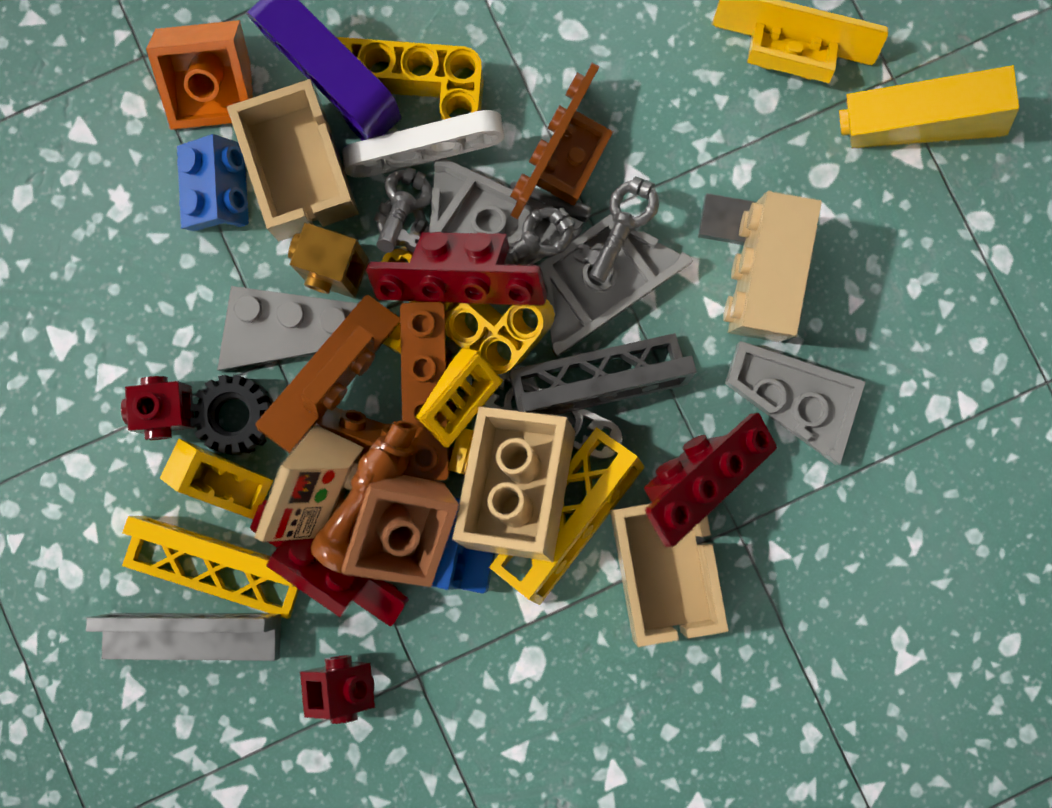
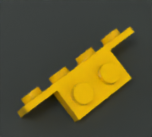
M719 0L712 23L713 26L752 36L747 63L764 69H773L801 76L804 79L830 83L833 77L837 57L867 65L875 64L889 31L887 26L782 0Z

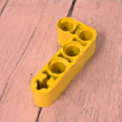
M336 37L369 70L377 62L389 64L386 70L372 73L391 94L440 98L439 107L442 120L451 118L449 117L450 114L459 108L467 109L471 113L481 111L483 95L482 65L478 53L473 49L465 46ZM419 65H427L432 68L429 73L422 76L412 73L414 68ZM461 68H468L474 72L467 79H459L454 76V73Z
M406 247L397 248L390 253H386L381 262H406L403 259H407L409 263L413 252L408 251ZM547 299L543 306L512 305L503 316L489 304L443 303L445 305L446 335L461 348L478 351L497 374L506 373L524 361L551 328L555 317L553 306ZM408 301V302H409V303H415V302H423V301ZM524 308L533 310L537 315L538 326L536 328H531L524 322L522 317ZM467 312L474 315L477 319V332L471 331L466 326L465 315ZM498 341H502L509 346L511 350L510 360H505L499 355L497 350Z

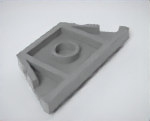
M446 158L434 161L435 175L434 188H432V215L430 217L429 232L506 234L510 247L521 239L523 223L531 211L549 207L529 198L517 220L510 216L517 203L515 199L510 197L512 189ZM550 217L542 218L533 227V233L539 237L542 245H553L554 242L562 237V234L556 228L557 226L552 223ZM572 218L576 224L573 227L572 240H574L581 234L583 222ZM530 254L514 265L531 266L546 256Z
M610 214L572 240L563 253L549 256L540 262L547 300L553 306L555 312L554 322L550 328L552 348L555 356L559 357L691 265L693 262L691 257L684 252L679 254L658 243L659 239L644 231L638 232L634 230L629 232L623 247H621V251L618 252L619 255L605 283L592 279L589 276L593 268L590 263H581L575 260L574 256L576 253H582L579 249L581 243L589 246L591 250H602L615 224Z

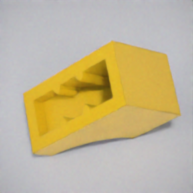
M178 439L160 476L162 481L179 493L250 519L254 518L258 506L265 500L274 481L217 453L182 439Z

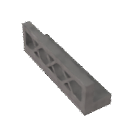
M676 333L512 369L509 371V378L518 411L554 416L684 386L690 382L697 371L692 356H682ZM664 347L668 348L670 361L652 365L644 362L649 351ZM643 352L640 359L633 356V354ZM615 358H621L635 366L634 369L612 374L603 372L608 361ZM602 362L599 368L591 365L593 363ZM579 367L593 375V378L568 384L561 381L567 370ZM560 371L557 378L549 374ZM537 376L552 385L550 388L524 393L521 380Z
M108 613L86 618V632H102V659L275 661L280 659L281 614Z

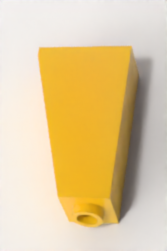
M1014 65L846 94L847 109L839 110L841 136L850 135L851 148L1008 136L1019 110Z

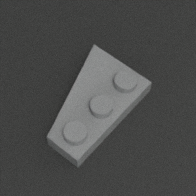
M231 286L217 370L226 372L245 366L275 363V361L313 356L358 303Z
M743 341L737 343L725 384L834 465L841 464L866 382Z

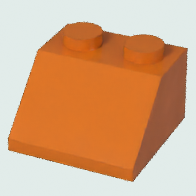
M240 20L155 29L146 47V51L170 130L232 123L227 106L253 98L250 59Z

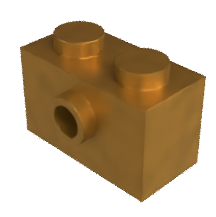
M305 222L301 234L296 233L293 236L288 250V258L291 259L289 265L305 280L304 285L325 294L333 291L354 299L356 298L369 262V258L356 239Z

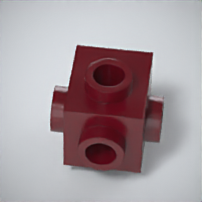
M150 376L140 378V385L125 387L126 398L121 402V415L124 423L128 425V431L144 434L145 440H165L172 438V431L195 429L190 423V418H194V412L190 411L191 403H193L192 386L180 381L168 382V377Z
M340 655L325 658L324 667L300 672L304 718L329 719L331 724H342L358 720V712L375 708V683L371 673L370 662H352V655Z

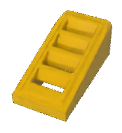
M462 348L450 362L416 418L444 447L449 448L478 413V408L483 407L502 384L503 380L478 351ZM469 375L474 379L472 385L466 380ZM459 386L466 393L463 399L456 392ZM448 399L458 407L454 413L445 404ZM438 411L449 421L445 429L434 418Z

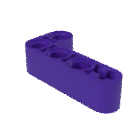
M259 0L246 12L262 34L307 79H311L313 85L342 113L347 125L362 141L385 135L402 119L397 102L390 91L299 0Z

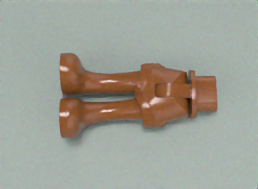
M404 420L394 421L387 435L380 436L367 454H364L360 459L358 470L350 482L352 486L350 493L325 526L317 532L311 544L313 556L327 568L343 573L342 567L368 485L404 474L409 463V456H412L415 451L411 442L418 430L417 426Z

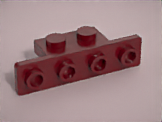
M422 232L409 263L369 262L366 268L375 296L379 300L543 306L547 299L540 267L504 265L510 248L506 234Z
M759 413L749 414L727 435L713 438L700 435L689 440L682 447L684 452L679 457L665 462L656 469L655 473L657 476L644 487L652 502L646 507L645 513L665 547H675L777 449V445Z
M264 500L257 508L250 526L254 533L257 532L268 500ZM314 538L268 541L277 549L270 556L266 566L340 618L354 601L388 626H393L409 601L408 597L398 591L394 585L384 580L343 574L327 568L311 552V544Z

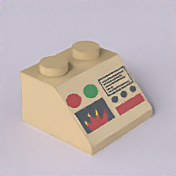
M315 425L281 465L254 538L262 542L315 538L317 532L325 526L333 513L345 500L343 498L346 490L351 491L352 486L350 482L358 470L357 463L364 447Z

